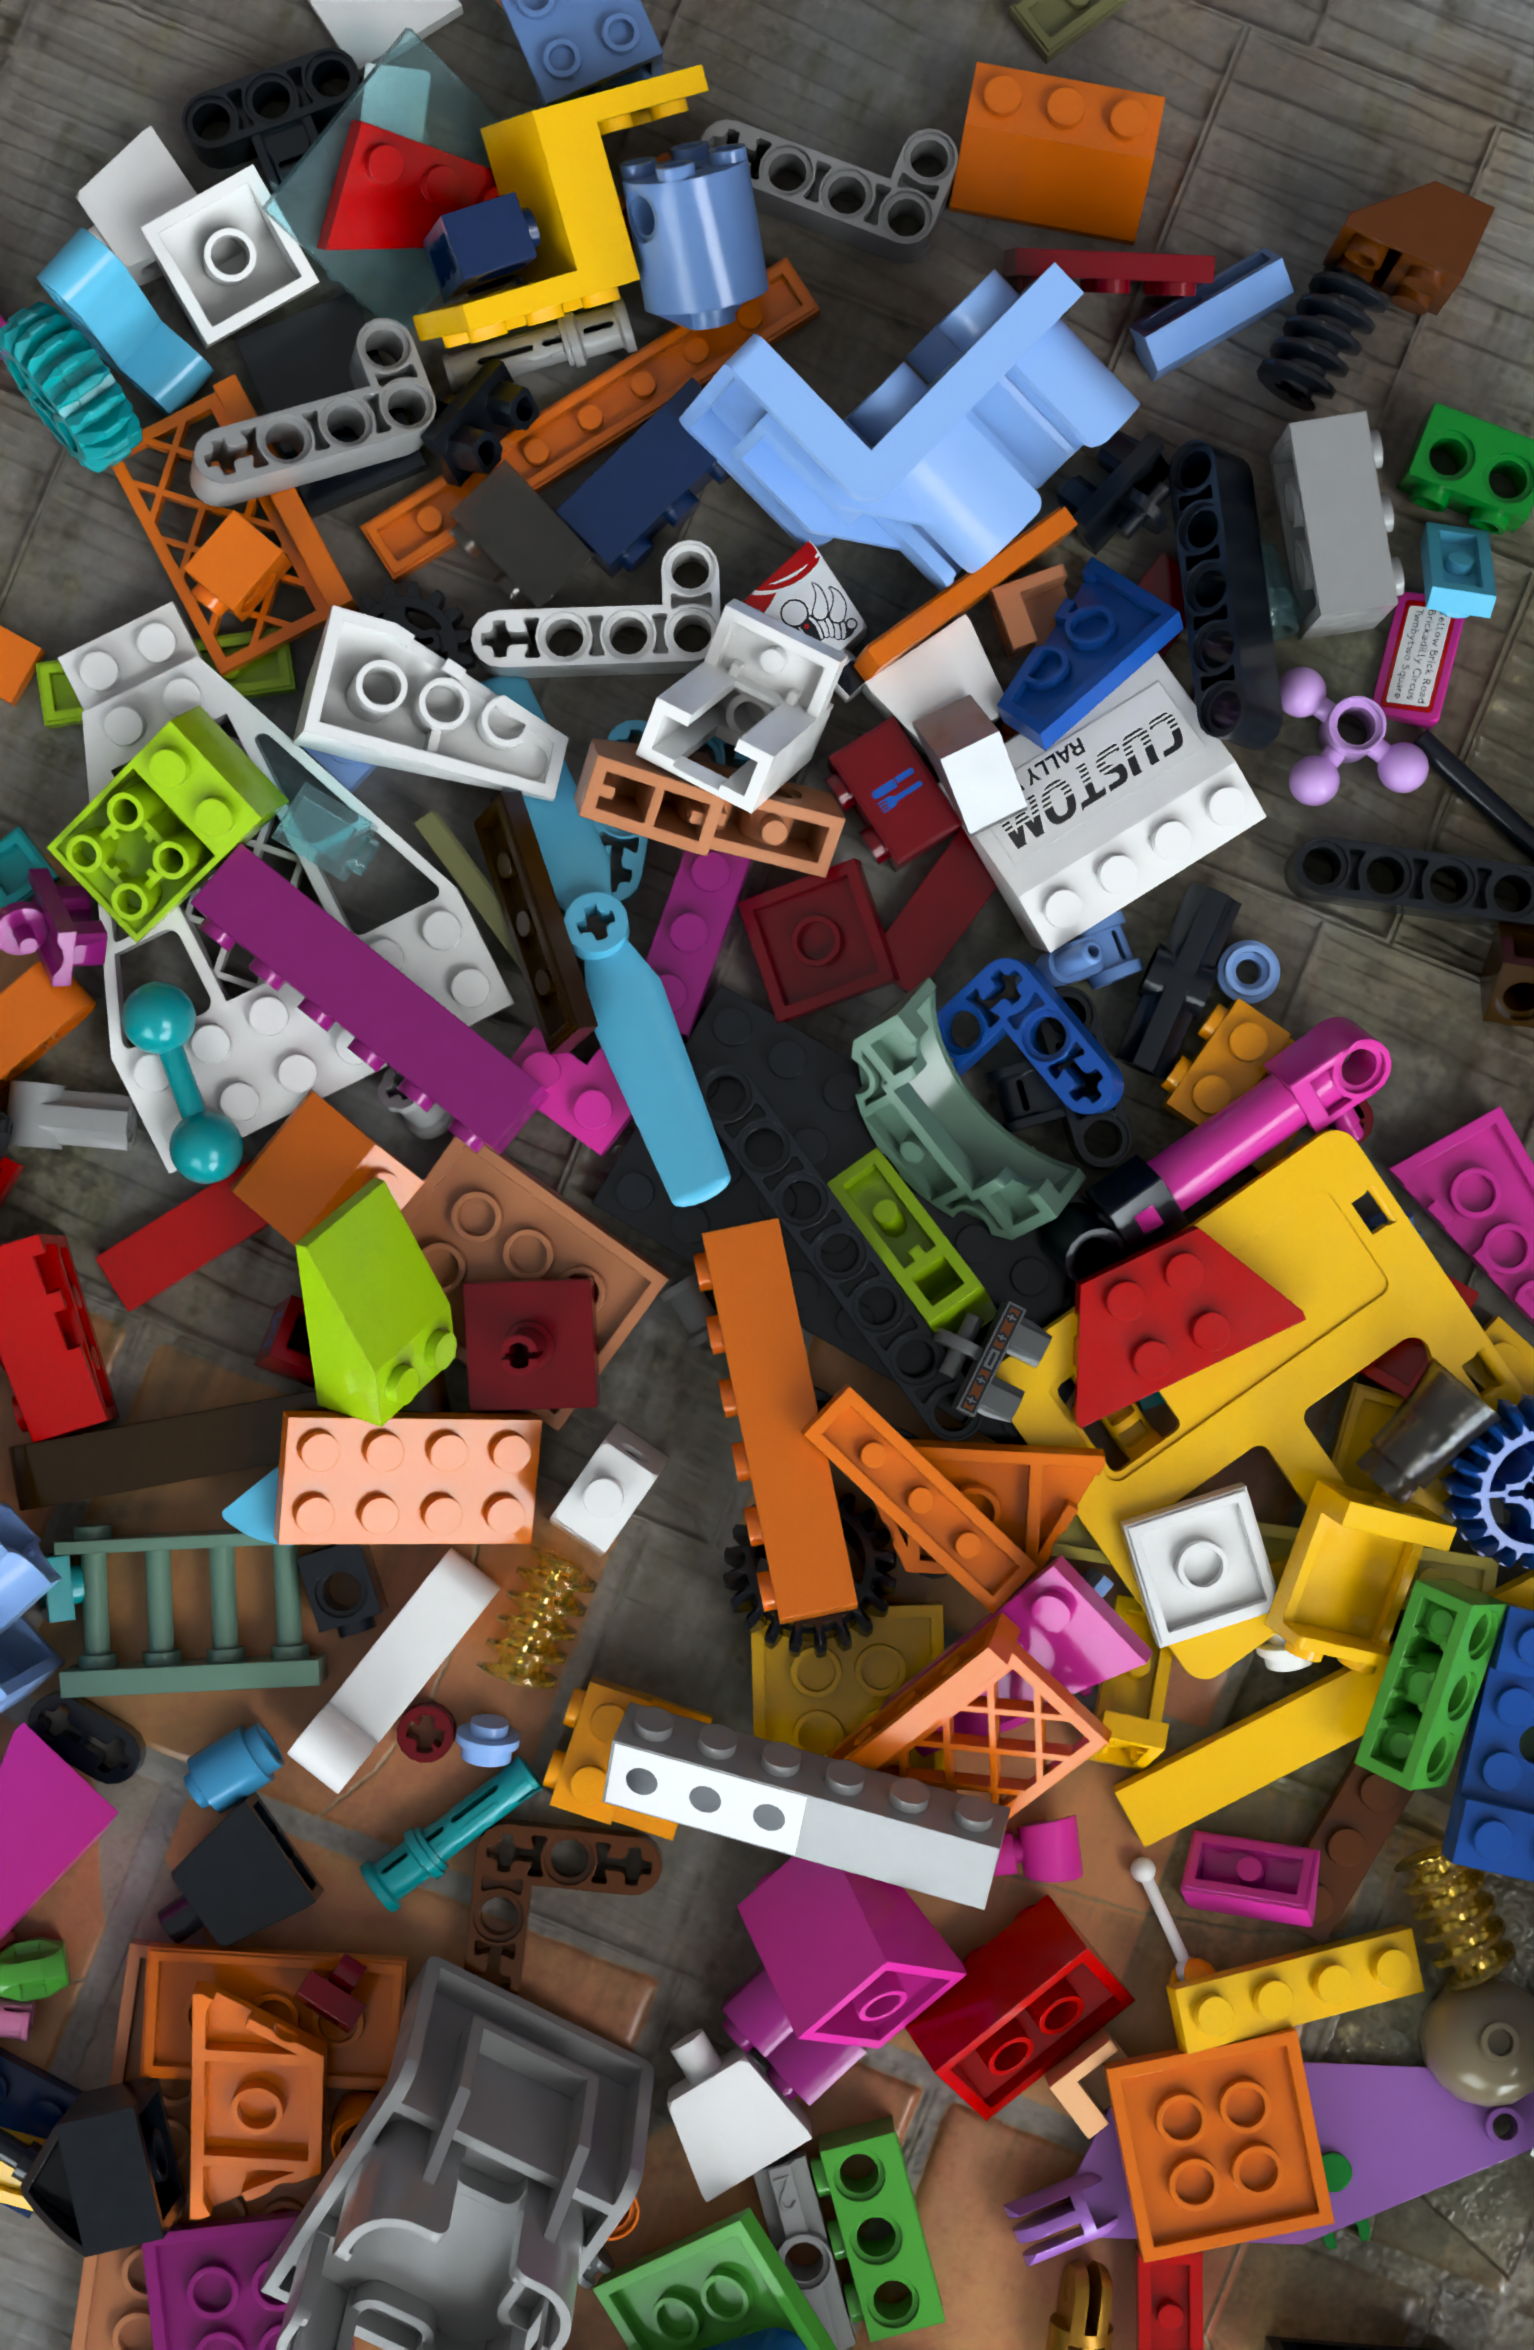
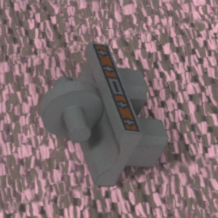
M1007 1301V1303L1001 1302L980 1346L974 1342L984 1320L971 1313H966L956 1334L938 1327L933 1340L949 1348L938 1370L939 1372L956 1380L966 1358L973 1360L950 1406L951 1409L968 1417H975L976 1413L984 1417L1010 1423L1025 1391L995 1377V1374L1005 1354L1033 1368H1037L1052 1339V1336L1042 1328L1024 1318L1027 1309L1010 1301Z

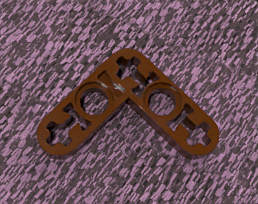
M517 1819L498 1821L482 1834L476 1850L464 1970L474 1975L485 1973L489 1963L491 1947L478 1949L477 1940L493 1946L515 1944V1953L503 1948L499 1971L500 1975L510 1977L511 1982L502 1983L500 1987L517 1995L523 1978L532 1885L620 1895H641L651 1890L659 1880L663 1865L662 1852L659 1846L648 1835L638 1832ZM503 1834L513 1835L515 1847L534 1849L536 1844L534 1836L546 1837L547 1839L540 1856L542 1871L530 1870L534 1859L532 1856L518 1855L514 1857L511 1866L500 1865L499 1854L489 1852V1845H497ZM572 1839L578 1841L588 1852L589 1861L587 1866L576 1874H566L559 1871L552 1861L553 1848L563 1840ZM597 1842L610 1844L606 1856L608 1858H626L629 1848L641 1849L642 1860L652 1862V1868L642 1869L639 1878L631 1880L626 1878L625 1867L606 1864V1878L594 1877L599 1861ZM494 1897L509 1899L515 1905L518 1912L516 1924L506 1931L490 1929L482 1919L481 1910L486 1901Z

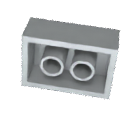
M1367 411L1289 423L1269 454L1299 640L1374 629L1398 604L1397 596H1401L1404 593L1402 564L1398 556H1390L1387 532H1392L1394 527L1392 502L1388 493L1380 494L1376 469H1381L1383 466V446L1380 433L1377 429H1369Z

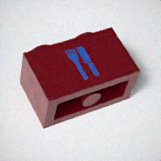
M894 716L828 757L827 767L832 775L824 779L830 793H833L839 807L844 812L851 807L857 812L866 827L858 833L859 837L878 865L887 860L894 872H897L960 831L962 826L961 820Z

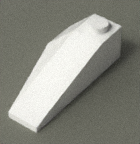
M335 605L331 607L307 680L292 744L358 762L504 792L521 791L523 796L547 801L555 800L568 743L567 736L507 696H499L466 674V669L450 658L445 660L416 641L414 639L415 635L399 624Z

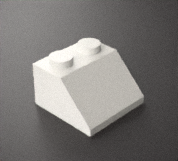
M253 164L140 227L172 293L205 350L312 290L319 283L316 274Z

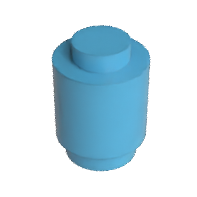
M256 1722L249 1728L240 1725L187 1759L190 1772L184 1776V1782L190 1795L202 1809L211 1805L217 1812L223 1813L275 1779L274 1772L282 1768L285 1763L276 1742L261 1723Z

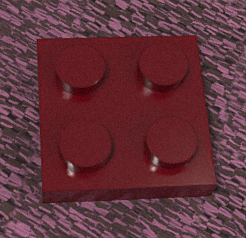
M853 858L830 867L826 878L808 875L737 902L777 1023L793 1021L901 981L861 861Z

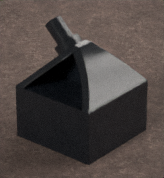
M143 2077L82 2092L54 2126L43 2146L36 2141H33L29 2146L0 2128V2161L14 2169L11 2176L22 2182L21 2190L23 2197L52 2232L84 2257L164 2239L187 2201L159 2078Z

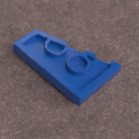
M1094 557L1090 558L1081 572L1084 582L1072 600L1065 598L1054 615L1056 626L1044 645L1033 647L997 704L1004 723L1045 751L1184 629L1178 610Z

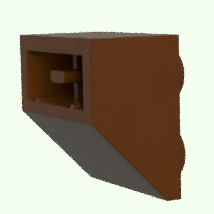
M1437 181L1428 183L1349 213L1322 265L1337 266L1357 274L1370 283L1373 288L1391 295L1392 302L1402 310L1417 315H1424L1429 312L1437 316L1464 278L1495 207Z

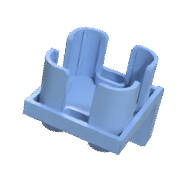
M1054 262L1020 294L993 269L905 357L910 365L928 382L927 385L905 362H902L874 392L872 391L842 420L761 336L753 334L722 365L681 415L679 421L684 429L717 459L719 465L798 544L803 546L810 540L815 547H820L827 544L833 538L898 550L941 592L954 583L953 578L962 568L969 573H975L995 557L1040 511L1041 497L1036 489L1041 487L1083 445L1093 448L1107 442L1132 416L1141 403L1060 318L1084 292Z

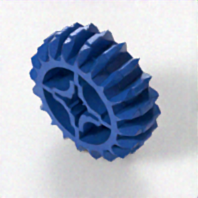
M1522 1393L1517 1406L1508 1399H1497L1495 1417H1491L1484 1411H1475L1476 1422L1479 1427L1473 1433L1466 1430H1456L1458 1438L1464 1446L1461 1452L1444 1453L1447 1459L1446 1462L1455 1468V1472L1443 1476L1439 1480L1442 1483V1488L1451 1494L1442 1502L1445 1512L1455 1519L1452 1525L1457 1527L1456 1533L1465 1541H1469L1470 1547L1482 1557H1491L1502 1566L1511 1568L1515 1562H1518L1522 1567L1534 1570V1395ZM1498 1497L1505 1502L1504 1508L1510 1512V1524L1495 1522L1490 1509L1489 1498Z

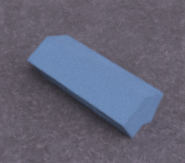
M1263 247L1215 275L1214 283L1198 285L1196 287V297L1179 296L1130 325L1129 328L1135 341L1133 349L1152 381L1158 380L1288 304L1294 289L1282 257Z

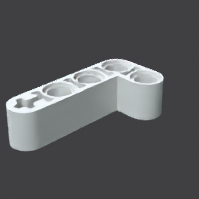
M686 540L672 546L667 551L662 562V605L510 609L488 612L479 618L473 627L471 636L473 651L483 669L494 677L546 678L689 673L704 662L721 618L720 577L717 557L710 547L699 541ZM695 562L704 566L709 573L705 583L693 589L683 588L678 585L673 579V575L676 569L683 563ZM699 625L708 631L711 639L708 645L701 651L694 653L686 652L679 648L675 642L678 632L685 626ZM625 627H636L642 630L647 636L646 644L640 651L628 655L618 652L612 646V639L619 630ZM572 629L582 635V646L573 655L566 657L557 656L548 648L550 639L559 630ZM529 630H536L535 639L540 654L538 658H532L528 644H532L528 633ZM508 632L512 643L516 644L508 646L506 657H496L493 648L488 645L497 643L498 633Z
M451 1547L331 1700L322 1708L296 1740L287 1754L335 1793L339 1794L498 1593L501 1586Z

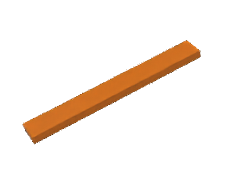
M785 257L766 269L769 290L757 298L742 303L735 313L736 320L734 322L707 330H689L677 325L541 411L540 416L527 431L513 429L508 432L500 441L503 447L501 461L488 475L473 472L461 487L447 484L442 474L359 526L395 584L634 434L692 377L704 388L722 365L753 334L761 336L770 346H773L819 317V306L788 258Z

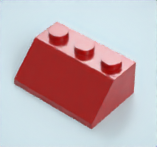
M1047 1894L1035 1905L1028 1906L1019 1912L1013 1923L986 1945L972 1950L962 1963L967 1975L910 2022L905 2029L934 2073L985 2121H988L1126 2009L1135 1999L1074 1922Z

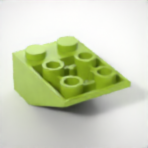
M199 705L171 719L51 842L47 849L126 933L138 943L210 878L240 843L245 846L289 800Z

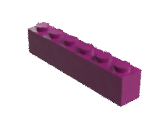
M240 843L191 901V904L206 917L198 928L228 952L236 943L255 957L248 968L277 992L285 983L290 985L304 997L297 1008L326 1032L336 1023L353 1036L354 1039L347 1048L374 1071L378 1072L385 1063L404 1078L397 1089L426 1113L436 1104L453 1117L454 1121L447 1129L474 1152L478 1153L486 1144L500 1156L549 1096L541 1084L243 844Z

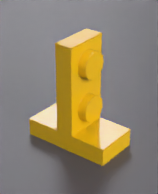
M1118 1594L1113 1600L1112 1609L1144 1641L1153 1653L1146 1664L1099 1683L1094 1715L1112 1731L1109 1743L1087 1760L1143 1771L1166 1747L1169 1724L1162 1722L1173 1653L1168 1646L1159 1648L1155 1644L1147 1616L1137 1601L1132 1597Z

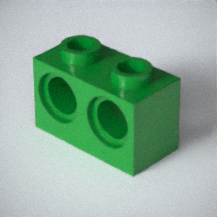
M1435 402L1422 419L1396 489L1409 493V500L1421 508L1434 512H1444L1448 508L1469 516V524L1479 530L1488 531L1490 534L1502 535L1505 531L1514 533L1528 520L1534 505V440ZM1440 450L1451 455L1456 463V474L1448 476L1435 471L1431 466L1429 453ZM1501 473L1508 476L1515 486V497L1502 498L1496 495L1490 487L1489 474Z

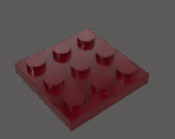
M1012 248L1004 250L1003 276L1017 277V290H1024L1056 262L1071 279H1080V289L1086 293L1130 294L1131 281L1144 282L1143 295L1196 297V284L1214 283L1216 256Z

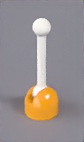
M1147 1857L1136 1858L1130 1867L1131 1875L1136 1881L1143 1884L1177 1959V1963L1171 1971L1168 1981L1169 1985L1216 1973L1217 1971L1211 1963L1200 1957H1189L1154 1880L1156 1873L1154 1862Z

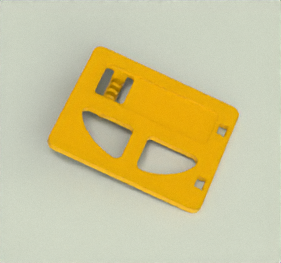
M1328 1129L1317 1133L1184 1228L1196 1226L1299 1307L1303 1311L1306 1320L1158 1391L1177 1418L1178 1423L1176 1428L1163 1438L1151 1427L1135 1403L1100 1419L1129 1462L1116 1470L1110 1469L1105 1462L1100 1475H1095L1078 1503L1076 1516L1145 1614L1146 1612L1119 1521L1176 1503L1255 1446H1264L1306 1508L1317 1479L1349 1487L1306 1425L1304 1420L1305 1412L1314 1403L1404 1339L1414 1337L1420 1339L1424 1344L1430 1371L1428 1403L1422 1426L1412 1450L1397 1475L1380 1495L1423 1505L1438 1516L1444 1514L1445 1508L1442 1502L1451 1494L1442 1488L1439 1478L1455 1472V1468L1446 1462L1447 1459L1444 1453L1461 1452L1464 1446L1459 1440L1456 1430H1466L1473 1433L1479 1427L1476 1422L1475 1411H1484L1491 1417H1495L1497 1399H1508L1517 1406L1522 1393L1526 1394L1361 1147L1346 1132ZM1367 1190L1389 1221L1381 1224L1371 1232L1351 1204L1363 1196ZM1075 1306L1043 1328L1045 1332L1052 1336V1339L1037 1368H1033L1009 1355H1005L995 1374V1377L1025 1391L1011 1423L1027 1445L1095 1448L1083 1429L1075 1425L1071 1412L1058 1393L1059 1386L1067 1379L1071 1378L1076 1384V1366L1073 1365L1074 1338L1077 1335L1078 1317L1075 1314ZM1476 1353L1479 1354L1498 1382L1495 1385L1489 1386L1481 1393H1479L1462 1368V1365L1475 1357ZM1289 1555L1268 1560L1276 1588H1278ZM1266 1613L1169 1645L1168 1647L1181 1666L1190 1675L1199 1679H1210L1221 1674L1276 1633L1264 1624L1268 1615Z

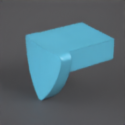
M279 1466L222 1512V1517L242 1533L272 1544H278L273 1536Z

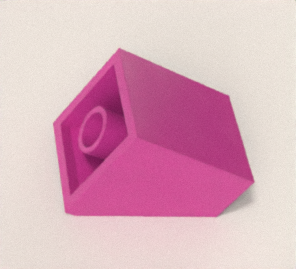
M24 1722L13 1732L0 1763V1941L106 1832L119 1813Z
M792 1856L779 1869L764 1875L757 1882L756 1889L737 1905L797 2039L880 2049L967 1975L959 1958L905 1889L897 1885Z

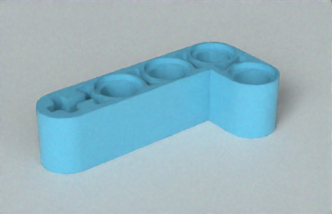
M80 227L36 276L58 308L67 316L76 330H80L84 339L92 348H95L97 355L167 416L183 409L215 373L211 365L196 350L161 321L125 265L85 228Z

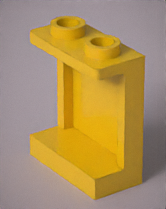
M1317 1479L1264 1624L1286 1640L1284 1645L1286 1651L1304 1660L1319 1663L1322 1661L1323 1655L1336 1657L1344 1666L1365 1674H1374L1376 1667L1386 1669L1392 1652L1389 1640L1424 1547H1430L1448 1552L1457 1527L1423 1505Z

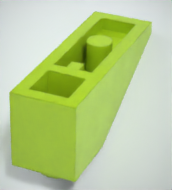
M878 1147L826 1183L934 1334L938 1327L956 1334L967 1312L983 1319L982 1327L993 1320L997 1309L985 1288Z

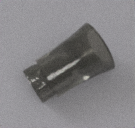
M1432 1357L1412 1391L1387 1423L1370 1440L1374 1446L1366 1450L1355 1464L1386 1493L1404 1506L1414 1496L1419 1486L1425 1489L1472 1441L1489 1430L1494 1424L1501 1421L1502 1418Z

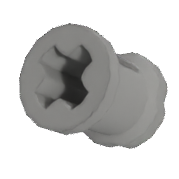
M391 1067L386 1070L377 1090L379 1100L388 1111L401 1113L404 1116L405 1126L418 1138L433 1139L444 1134L448 1130L449 1125L454 1121V1118L436 1104L426 1113L397 1089L404 1078Z

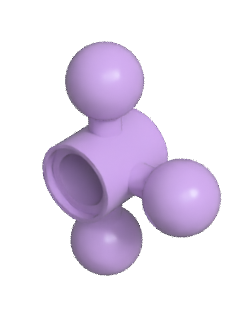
M1299 666L1291 668L1279 678L1282 710L1293 717L1303 718L1313 715L1321 721L1318 730V740L1323 751L1320 755H1310L1300 759L1292 767L1289 774L1288 783L1290 791L1300 803L1308 806H1320L1329 802L1339 789L1340 776L1337 769L1341 763L1359 761L1366 755L1378 763L1377 772L1380 781L1387 789L1393 792L1409 793L1418 789L1425 782L1429 772L1427 756L1422 749L1412 743L1400 742L1391 745L1383 739L1387 726L1386 717L1381 707L1375 701L1363 696H1352L1335 704L1326 697L1327 689L1322 676L1309 667ZM1344 715L1354 716L1364 724L1366 729L1364 744H1349L1341 738L1337 728L1339 717Z

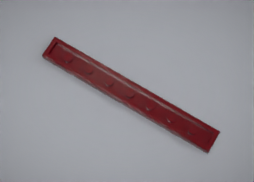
M1161 552L1138 586L1178 610L1185 629L1186 619L1179 563L1164 552ZM1182 631L1157 652L1162 659ZM963 828L957 833L885 933L901 980L893 984L905 993L910 992L925 978L933 977L997 888Z

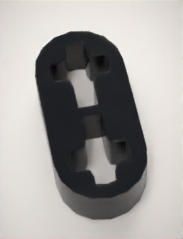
M55 1691L38 1700L31 1708L28 1717V1727L66 1763L93 1779L105 1784H119L132 1777L143 1765L146 1757V1743L141 1733L132 1725L86 1698H60V1691ZM63 1705L68 1707L71 1711L67 1720L73 1726L84 1731L82 1737L71 1730H64L59 1735L54 1736L49 1732L52 1721L49 1717L45 1716L46 1710L54 1712ZM92 1737L104 1744H110L115 1739L121 1738L126 1742L123 1754L130 1759L129 1764L120 1762L112 1769L104 1764L107 1753L90 1742Z

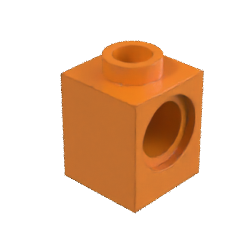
M233 510L183 569L197 583L190 593L218 618H221L229 610L241 622H244L290 569L292 563L279 547L238 512Z

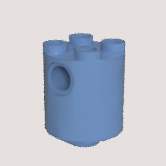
M693 141L671 147L672 159L657 162L656 157L648 156L621 162L619 168L637 268L640 275L645 312L657 315L689 330L713 329L734 322L736 320L735 313L742 303L757 298L769 290L746 145L744 143H734L709 150L708 141Z

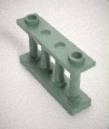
M112 1524L73 1526V1537H67L54 1542V1556L80 1554L85 1591L82 1601L85 1653L78 1655V1664L71 1665L59 1672L60 1698L320 1686L328 1678L327 1652L310 1653L309 1643L303 1642L300 1569L296 1559L299 1557V1545L272 1544L250 1537L238 1529L112 1535ZM273 1545L277 1644L271 1645V1655L246 1656L245 1646L239 1645L234 1547ZM209 1548L213 1647L206 1649L207 1658L182 1659L181 1649H175L170 1550ZM144 1551L149 1650L142 1652L143 1661L118 1662L117 1652H111L106 1553Z

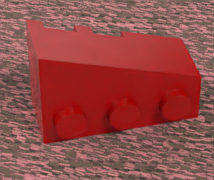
M37 1234L0 1245V1365L6 1371L15 1394L12 1396V1408L17 1424L23 1433L29 1431L33 1443L120 1418L66 1235Z

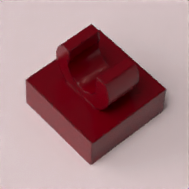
M345 1953L328 1980L311 1970L293 1999L348 2034L366 2008L365 2004L350 1994L367 1967Z

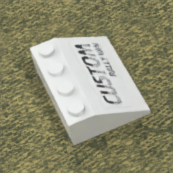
M1156 653L1046 751L1020 733L1004 741L1028 809L972 837L968 836L1031 946L1051 953L1267 816L1235 759L1220 739L1207 735L1202 730L1197 717L1196 705L1160 655ZM940 781L939 783H937L938 786L940 787L941 791L943 792V794L945 795V797H946L947 800L949 801L950 805L952 806V808H953L954 811L956 812V810H955V808H954V806H953L951 800L949 799V797H948V795H947V793H946V791H945V789H944V787H943V785H942V783H941V781Z

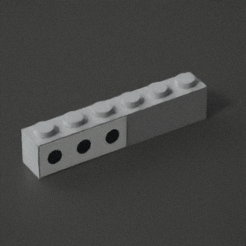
M633 1702L629 1703L612 1740L602 1802L982 1910H985L1011 1809L1010 1807L989 1802L979 1796L959 1794L924 1784L914 1778L898 1777L862 1767L853 1761L837 1760L798 1749L788 1743L769 1741L733 1731L724 1725L704 1723L669 1713L659 1707H647Z

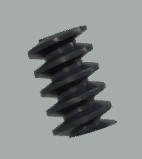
M1331 265L1324 267L1322 272L1314 274L1308 285L1310 293L1302 295L1295 306L1297 315L1287 319L1282 328L1284 336L1276 338L1270 348L1271 358L1263 360L1256 371L1258 380L1270 392L1303 411H1314L1316 409L1314 402L1311 400L1313 395L1330 400L1334 397L1337 391L1324 378L1325 375L1329 374L1337 378H1345L1350 369L1337 355L1340 352L1349 356H1358L1362 346L1351 335V332L1371 335L1376 327L1374 322L1364 313L1365 309L1374 313H1384L1389 305L1386 299L1365 279L1343 268Z

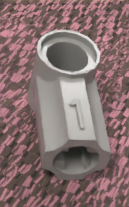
M11 1081L7 1116L13 1120V1129L9 1145L62 1150V1145L131 1151L136 1136L137 1109L131 1097L125 1096V1094L68 1091V1086Z

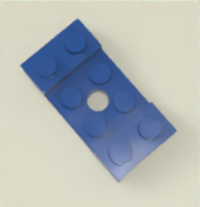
M1506 1602L1508 1607L1475 1700L1441 1854L1453 1864L1534 1882V1760L1525 1759L1519 1748L1522 1734L1528 1728L1534 1726V1610Z

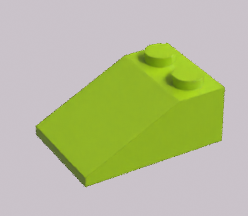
M373 1178L300 1239L295 1246L317 1404L382 1427L404 1405L409 1404L415 1395L438 1373L451 1364L452 1360L456 1357L457 1340L453 1333L451 1305L386 1182Z

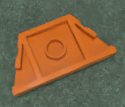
M906 1439L1038 1566L1028 1577L1029 1579H1032L1042 1571L1052 1555L1054 1543L1059 1535L1067 1530L1078 1511V1503L1095 1475L1099 1476L1105 1466L1104 1449ZM874 1502L883 1523L889 1529L893 1538L894 1548L906 1572L951 1575Z
M197 1981L193 1991L190 2219L194 2220L210 2216L213 2206L243 2195L247 2202L270 2193L279 2184H295L321 2174L325 2160L328 2043L208 1981Z

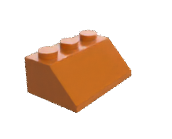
M976 62L949 211L1134 246L1153 166L1166 97Z

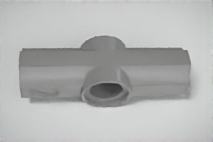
M791 2151L753 2174L770 2240L838 2350H846L856 2345V2338L833 2256L829 2232L824 2222L806 2151ZM807 2242L815 2245L820 2250L821 2255L815 2262L809 2265H798L787 2257L788 2250L798 2243Z

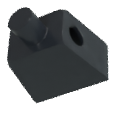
M254 1792L246 1797L171 1872L174 1882L183 1894L158 1911L157 1915L166 1933L177 1944H180L206 1926L217 1944L225 1947L308 1908L317 1901L324 1889L257 1792Z

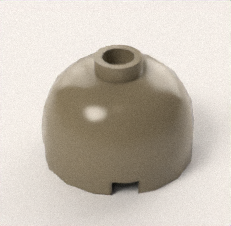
M1488 1974L1459 1978L1449 1984L1450 1986L1441 1990L1436 1999L1431 2001L1424 2012L1419 2035L1424 2063L1431 2074H1434L1438 2083L1458 2100L1483 2107L1513 2104L1533 2092L1534 1996L1514 1981Z

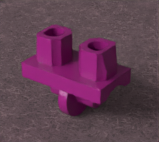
M48 868L29 869L28 880L35 894L33 902L20 901L10 903L0 910V949L13 955L31 954L36 951L51 986H71L73 966L104 965L108 939L107 931L101 920L90 921L92 911L91 897L82 885L56 886Z

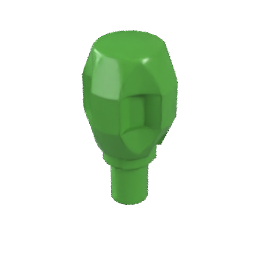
M40 1936L14 1941L0 1952V1997L19 2002H29L49 1998L70 1985L71 1976L66 1944L62 1940Z

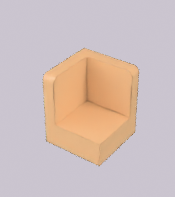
M1105 2026L1044 2074L1050 2090L1088 2139L1109 2124L1104 2110L1111 2104L1103 2063L1129 2058Z

